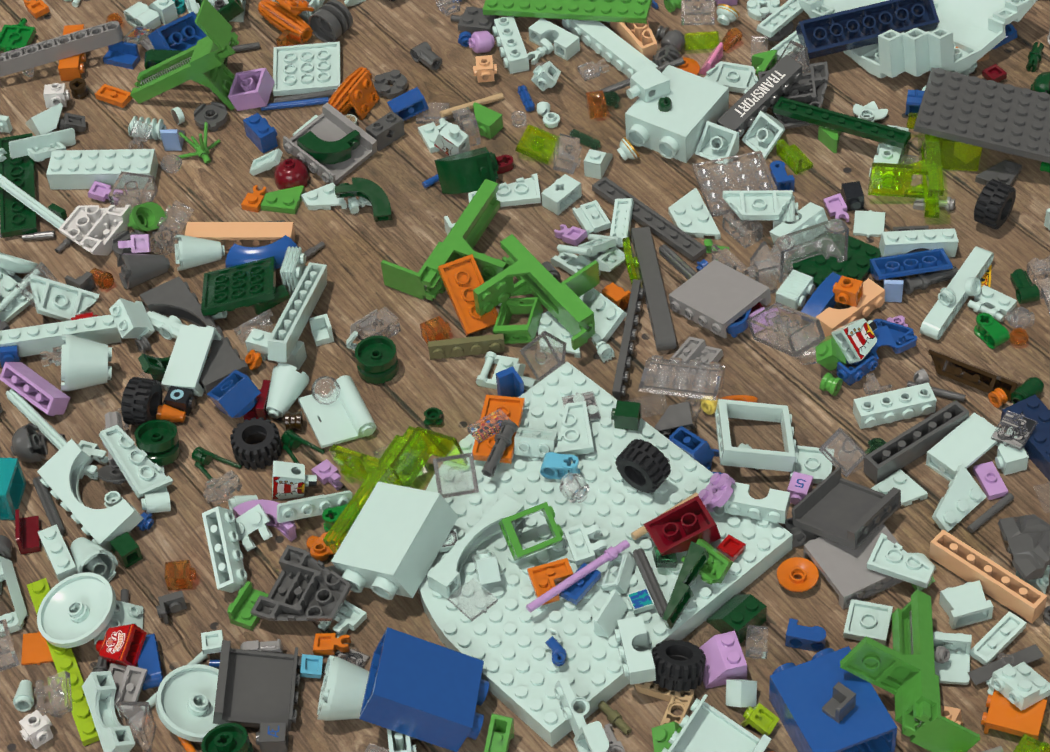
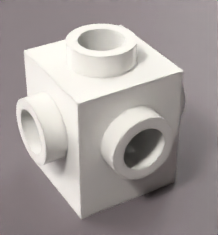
M53 83L44 86L43 95L46 108H51L59 103H62L63 107H67V100H70V92L66 90L65 83Z
M38 710L26 715L19 721L22 728L19 732L25 742L29 741L35 749L53 738L50 726H52L50 719L47 715L42 716Z

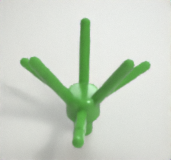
M207 122L204 123V142L202 134H199L200 145L194 136H191V141L182 132H179V135L196 152L177 156L178 159L198 155L205 164L211 162L208 155L210 153L209 150L219 144L220 140L207 147Z

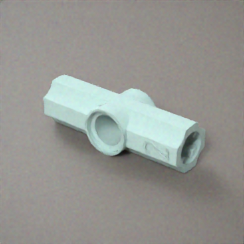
M154 311L147 312L154 330L159 331L161 336L167 340L177 339L181 325H185L182 324L179 318L173 315L168 318Z

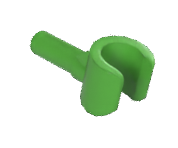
M711 239L704 240V246L708 254L714 250L729 252V247L713 245Z

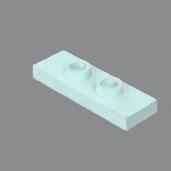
M633 198L615 199L610 236L622 239L620 245L616 244L617 248H628L634 205Z

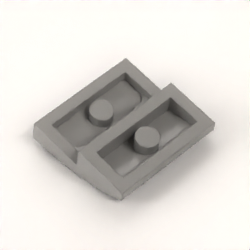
M689 336L669 359V363L689 375L704 379L724 354L722 349L707 346L705 340Z
M111 663L108 671H111L117 688L114 707L115 709L134 711L148 670L130 665L125 667Z

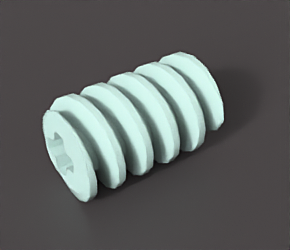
M134 116L128 127V135L130 137L153 138L154 140L160 139L162 141L160 130H167L163 119H159L157 122V119L153 118L151 122L149 117L146 120L144 117H140L138 121V117Z

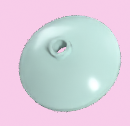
M0 252V268L5 269L4 272L8 275L15 276V273L27 274L35 269H40L41 265Z

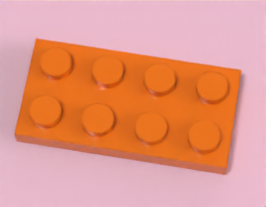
M473 254L438 266L437 269L466 336L494 326L498 316L495 307L492 311L482 316L476 312L473 290L485 282Z
M486 395L478 427H480V430L486 427L489 429L490 425L496 427V419H493L496 416L499 421L510 420L517 424L519 428L524 411L525 398ZM498 428L496 432L493 431L491 435L488 434L487 437H483L482 440L475 439L471 454L472 460L487 461L495 444L494 437L501 428ZM516 433L512 436L511 445L506 447L500 463H512Z

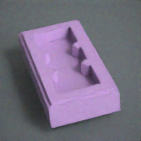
M992 461L973 466V472L988 500L1004 497L1008 494V489Z

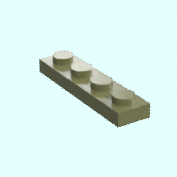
M503 333L428 341L430 360L486 354L489 351L494 353L505 352Z

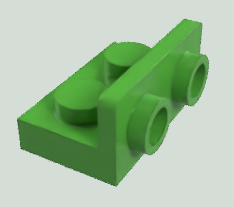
M247 581L239 589L234 602L228 607L227 613L230 623L253 631L260 618L251 615L250 612L260 595L268 597L269 594L253 589L252 583Z

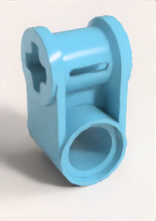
M548 452L544 456L540 473L547 479L577 480L580 477L579 459L572 454Z

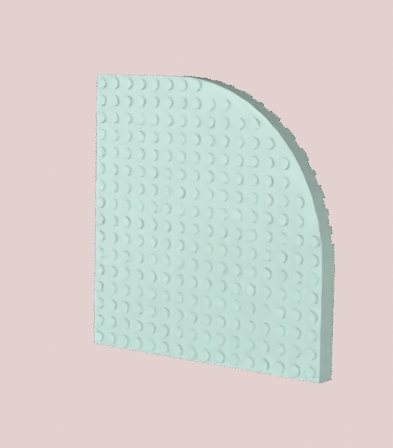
M566 362L519 396V398H525L520 427L555 430L559 434L566 406L563 400L574 398L573 402L585 401L583 396L593 394L596 407L588 406L587 412L590 416L598 413L600 419L589 420L594 452L575 455L579 459L578 468L580 469V477L577 480L547 479L540 473L544 458L513 454L511 464L499 462L493 477L483 475L481 471L486 461L472 460L471 455L475 442V436L472 435L477 433V429L459 442L433 475L426 491L440 493L458 515V519L452 530L456 529L458 540H461L467 534L468 529L474 526L481 516L492 508L494 502L499 500L504 494L523 504L524 510L547 502L548 506H552L555 512L554 520L556 525H560L562 531L583 524L584 528L599 524L602 536L599 540L605 539L607 549L627 540L630 547L621 553L629 552L633 557V551L642 548L668 604L683 565L681 559L683 556H686L688 551L661 556L648 533L637 540H633L631 533L695 492L699 494L710 483L713 473L642 418L640 419L638 431L615 428L614 420H611L612 408H616L617 399L569 362ZM634 439H642L656 446L668 459V463L671 466V473L654 493L641 492L632 487L622 478L617 470L616 458ZM570 490L573 491L572 493L567 494V495H566V493H565V492L570 491ZM724 505L721 508L718 506L712 508L715 511L709 513L717 525L721 538L710 545L717 549V546L728 535H731L745 543L746 549L733 562L722 583L708 584L701 579V575H697L690 586L694 596L672 629L666 627L662 619L663 617L659 616L655 605L654 609L634 614L627 599V594L647 588L635 562L627 593H619L627 605V610L621 619L643 616L647 632V646H641L635 650L639 652L651 651L652 653L656 644L662 641L683 640L733 596L739 594L792 550L793 534L778 523L724 513ZM542 511L525 517L514 529L523 550L553 538ZM500 532L484 541L471 553L460 572L461 586L449 599L429 588L427 574L418 588V593L424 612L442 644H445L448 649L483 660L481 679L489 681L488 690L552 747L572 731L569 720L564 718L562 712L563 705L560 700H557L554 693L555 685L559 679L567 677L575 698L583 697L589 702L590 709L584 720L599 709L598 704L601 701L607 702L630 683L629 678L624 677L622 664H625L624 659L620 660L618 647L621 644L616 642L614 631L609 638L601 636L594 631V619L611 591L601 589L609 561L596 569L601 572V578L577 605L559 596V601L541 605L530 613L526 605L535 600L536 595L528 576V568L567 558L574 574L581 565L576 566L564 532L563 540L560 543L516 561L512 557L503 533ZM589 539V541H590L591 544H593V543L599 541V540H591V539ZM489 549V551L494 552L497 557L501 581L480 585L472 555L477 554L476 551ZM449 551L438 553L430 569L435 567L441 561L442 556ZM550 628L556 629L559 632V637L562 638L560 645L566 650V661L562 666L553 664L551 649H544L545 642L553 636L556 639V633L550 632ZM573 707L575 712L583 713L580 707Z

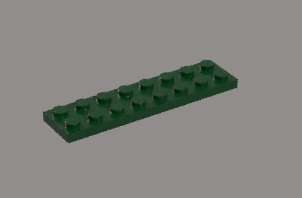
M33 134L0 138V148L7 152V154H4L7 159L0 162V174L36 199L35 161L28 155L12 159L9 152L10 141L32 137ZM0 187V231L2 238L38 232L37 213Z

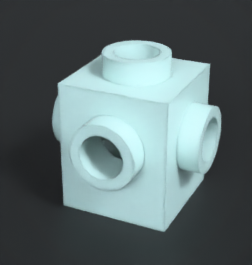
M548 61L534 69L531 81L544 91L547 88H552L557 83L561 71Z

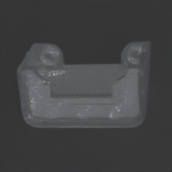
M831 219L781 236L775 241L768 252L767 264L781 283L789 276L788 272L793 270L792 264L823 254L825 259H829L832 256L837 258L838 262L847 260L849 228L843 220Z

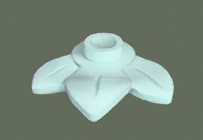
M872 101L864 107L855 104L853 106V113L860 119L875 122L884 119L888 114V109H878L876 103Z

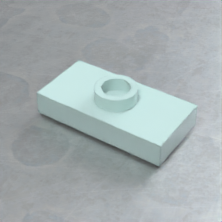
M278 148L253 160L250 173L255 176L272 169L280 163L283 152Z

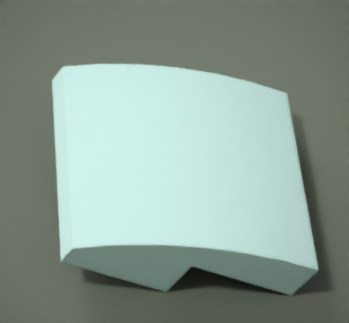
M616 246L606 252H598L596 256L579 254L577 257L578 260L586 265L596 260L599 263V270L606 272L612 271L629 258L627 254Z

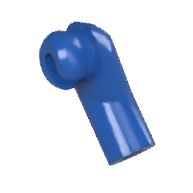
M552 636L545 643L552 650L553 664L562 666L566 661V650Z

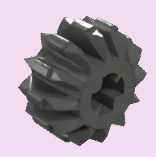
M672 44L665 45L659 51H656L652 62L657 66H661L666 61L671 62L682 56Z

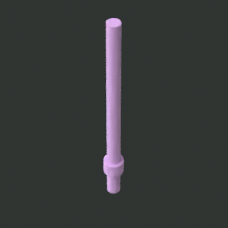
M624 540L615 547L611 546L606 549L603 555L527 604V610L531 613L607 561H613L618 557L619 553L630 547L629 542Z

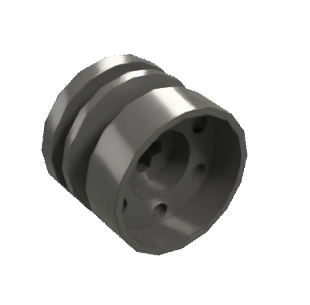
M329 0L309 17V26L312 28L313 34L324 43L335 42L353 25V17L350 11L337 0Z

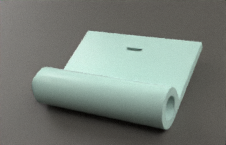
M348 375L339 377L334 383V389L298 398V402L321 448L370 436L376 430V424L352 377Z

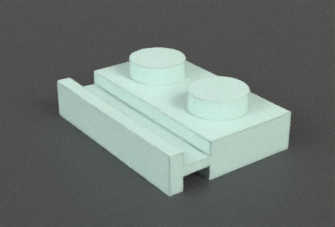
M597 200L580 205V208L577 209L575 207L572 208L575 218L582 229L587 231V235L611 228V222Z

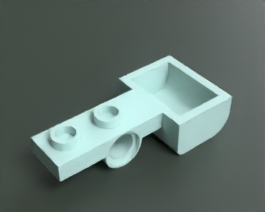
M567 677L559 679L555 685L554 693L557 700L561 701L564 718L569 720L575 734L573 740L578 752H606L609 748V741L602 724L599 721L586 724L584 720L590 709L589 702L583 697L575 698ZM573 707H580L583 713L575 712Z

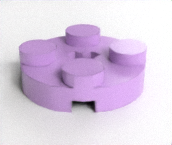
M726 473L713 474L710 478V483L698 494L709 512L715 511L712 508L716 506L721 508L733 493L734 489L731 488L732 483L735 484V480Z

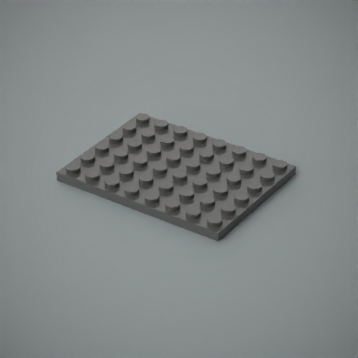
M931 68L913 131L1050 163V95L1045 92L1032 91L1028 88L1015 87L1011 84H1002L993 80L980 79L976 76L945 71L941 68Z

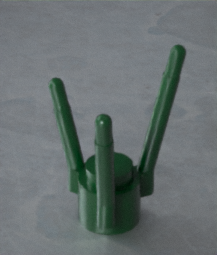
M292 430L285 431L281 436V442L284 444L283 449L289 454L294 463L299 462L291 449H297L301 443L322 454L325 453L324 450L304 440Z
M201 446L197 447L192 453V460L196 461L194 466L199 468L214 486L217 485V482L203 467V465H209L212 458L239 469L242 467L235 462L207 451Z

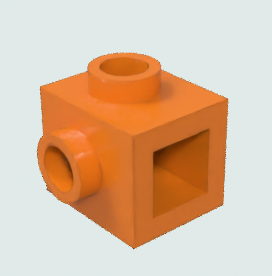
M841 276L839 281L835 282L833 286L835 302L857 307L863 296V281Z

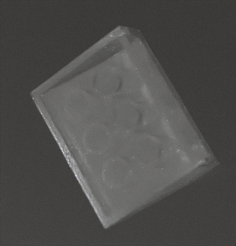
M653 355L645 363L638 392L716 401L723 390L725 366H721V363L718 362L702 364L700 360L685 362L681 358L674 357L671 360L663 359V356Z

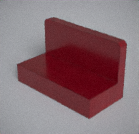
M263 380L262 387L259 389L261 393L257 396L258 401L243 416L244 420H252L254 417L256 419L261 417L267 420L268 412L266 411L271 380Z
M16 509L15 539L20 553L40 552L41 541L38 535L40 531L39 516L22 518L20 509Z

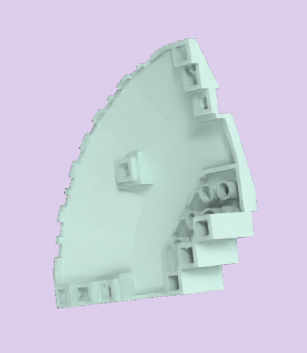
M799 0L800 6L811 19L888 1ZM933 0L940 21L935 30L925 32L914 28L906 33H898L890 29L878 35V43L843 52L867 72L878 78L886 76L893 78L903 72L918 77L931 71V68H941L945 71L961 73L970 68L1006 38L1005 25L1010 24L1012 21L1019 22L1037 0Z

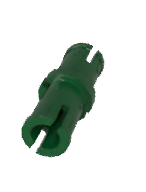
M1035 42L1032 51L1028 55L1026 69L1029 72L1031 67H1033L1032 72H1035L1038 63L1042 59L1041 53L1044 45L1041 42L1039 47H1037L1038 42Z

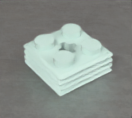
M293 246L287 247L280 269L282 283L290 296L293 294L307 268L305 266L306 254L302 253V248H297V246L295 248Z

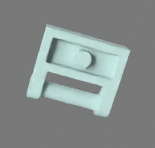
M492 351L487 352L485 355L486 361L481 374L477 376L476 384L480 387L497 389L496 373L516 366L519 363V358L496 355ZM492 364H497L492 379H488Z

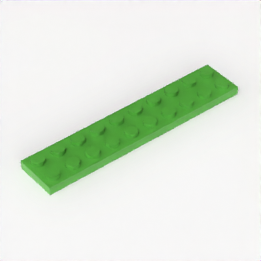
M485 0L482 10L483 15L647 24L652 0Z

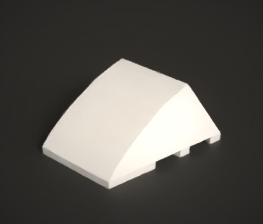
M99 205L77 206L58 230L91 254L108 256L113 250V239L119 233L128 230L127 225L132 207L131 205L116 208L115 205H110L108 208H99Z

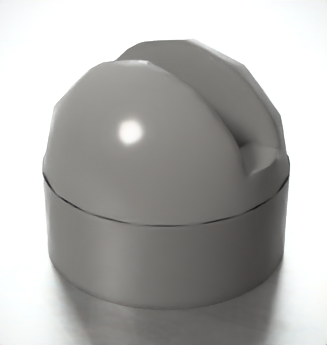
M923 368L914 373L913 380L916 383L924 384L930 382L929 376Z

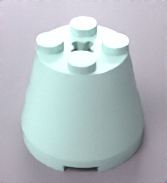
M62 334L61 381L65 382H61V391H73L107 383V380H111L112 366H108V362H111L112 347L77 336Z
M329 655L325 667L326 675H324L319 696L317 719L323 721L359 719L369 671L340 657Z

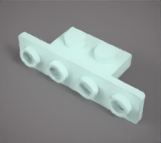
M69 128L10 141V157L14 159L28 155L34 161H44L46 158L51 157L52 151L66 150L67 146L75 145V130Z
M348 490L280 503L277 505V522L283 523L322 515L323 511L327 508L352 503L353 493Z

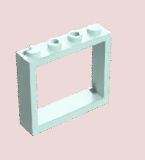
M718 399L715 410V422L720 465L792 472L794 463L798 461V453L795 452L796 440L793 439L794 427L791 426L792 414H789L788 406ZM728 418L781 423L785 452L732 447Z

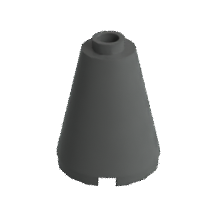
M119 254L117 266L121 267V273H119L121 283L125 289H132L165 274L170 268L169 259L165 258L164 255Z

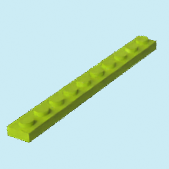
M46 578L27 584L37 614L44 597L50 591ZM46 640L83 746L99 741L82 688L84 681L72 648L56 647Z

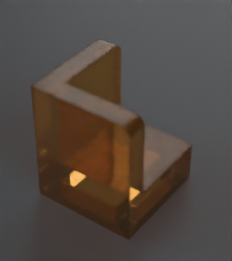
M285 30L276 39L278 47L304 45L302 36L289 30Z

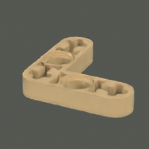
M653 681L645 682L644 685L640 683L634 684L637 692L669 702L660 725L673 721L680 724L685 715H688L694 701L693 689H690V691H675L673 695L674 690L667 692L659 691V684L654 685ZM684 692L688 693V695H685V697H681V695H683ZM678 708L681 709L683 713L681 715L676 716L673 715L671 711L673 709Z

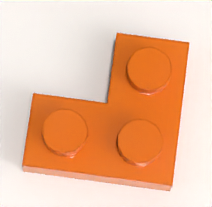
M567 558L527 569L536 598L555 587L556 583H560L573 575ZM559 594L543 605L559 601Z

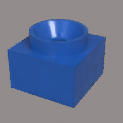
M235 369L207 395L222 413L231 418H239L256 405L258 401L257 396L261 392L247 375Z

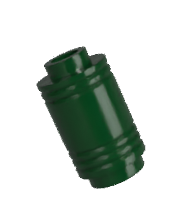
M1037 377L1028 378L1011 394L1012 403L1015 404L1033 395L1038 397L1043 392V382Z

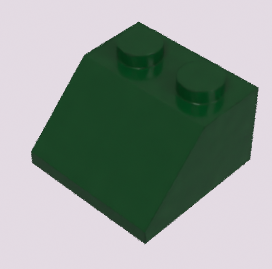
M751 594L735 595L707 619V623L721 634L735 631L740 644L766 622L767 606Z

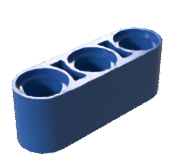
M155 633L146 635L138 659V667L148 670L142 686L143 690L160 686L164 679Z

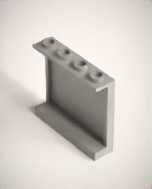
M326 103L322 106L321 115L290 139L286 136L283 137V148L288 154H292L296 159L302 161L312 173L319 175L325 183H334L336 185L377 152V140L329 103ZM354 130L360 133V145L356 149L351 150L350 159L341 163L321 164L297 146V139L309 131L321 140L329 142L340 140Z
M714 259L670 293L669 301L670 308L674 312L685 316L688 320L694 321L716 335L727 338L726 328L758 302L767 306L771 303L769 287Z
M884 524L871 534L856 550L824 537L812 539L804 544L803 557L805 559L810 557L839 595V605L842 609L849 607L851 599L862 601L903 582V580L867 569V562L881 532L892 543H898Z

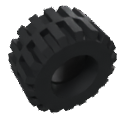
M990 180L977 199L974 209V220L992 229H999L1012 211L1016 198V189L998 180Z
M132 377L124 389L121 402L122 417L126 424L140 426L148 421L156 420L157 409L159 405H162L163 398L162 387L159 381L140 377Z
M254 417L252 420L246 419L244 423L237 424V428L232 430L233 434L230 436V442L236 462L238 461L239 465H244L247 469L251 467L253 470H257V468L264 469L267 465L271 466L272 462L277 461L278 456H281L282 444L279 431L275 423H271V420H264L261 417L259 419Z
M642 439L632 440L619 454L615 462L622 478L632 487L645 493H654L671 473V466L664 454L656 446Z
M683 640L662 641L656 644L652 650L656 681H653L655 684H659L660 687L678 692L694 690L697 686L701 685L706 655L702 649Z

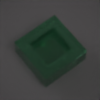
M657 547L653 548L652 554L656 568L677 567L676 553L661 556Z

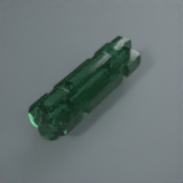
M576 129L569 133L571 139L577 140V142L594 150H598L601 146L599 140L593 139V137Z

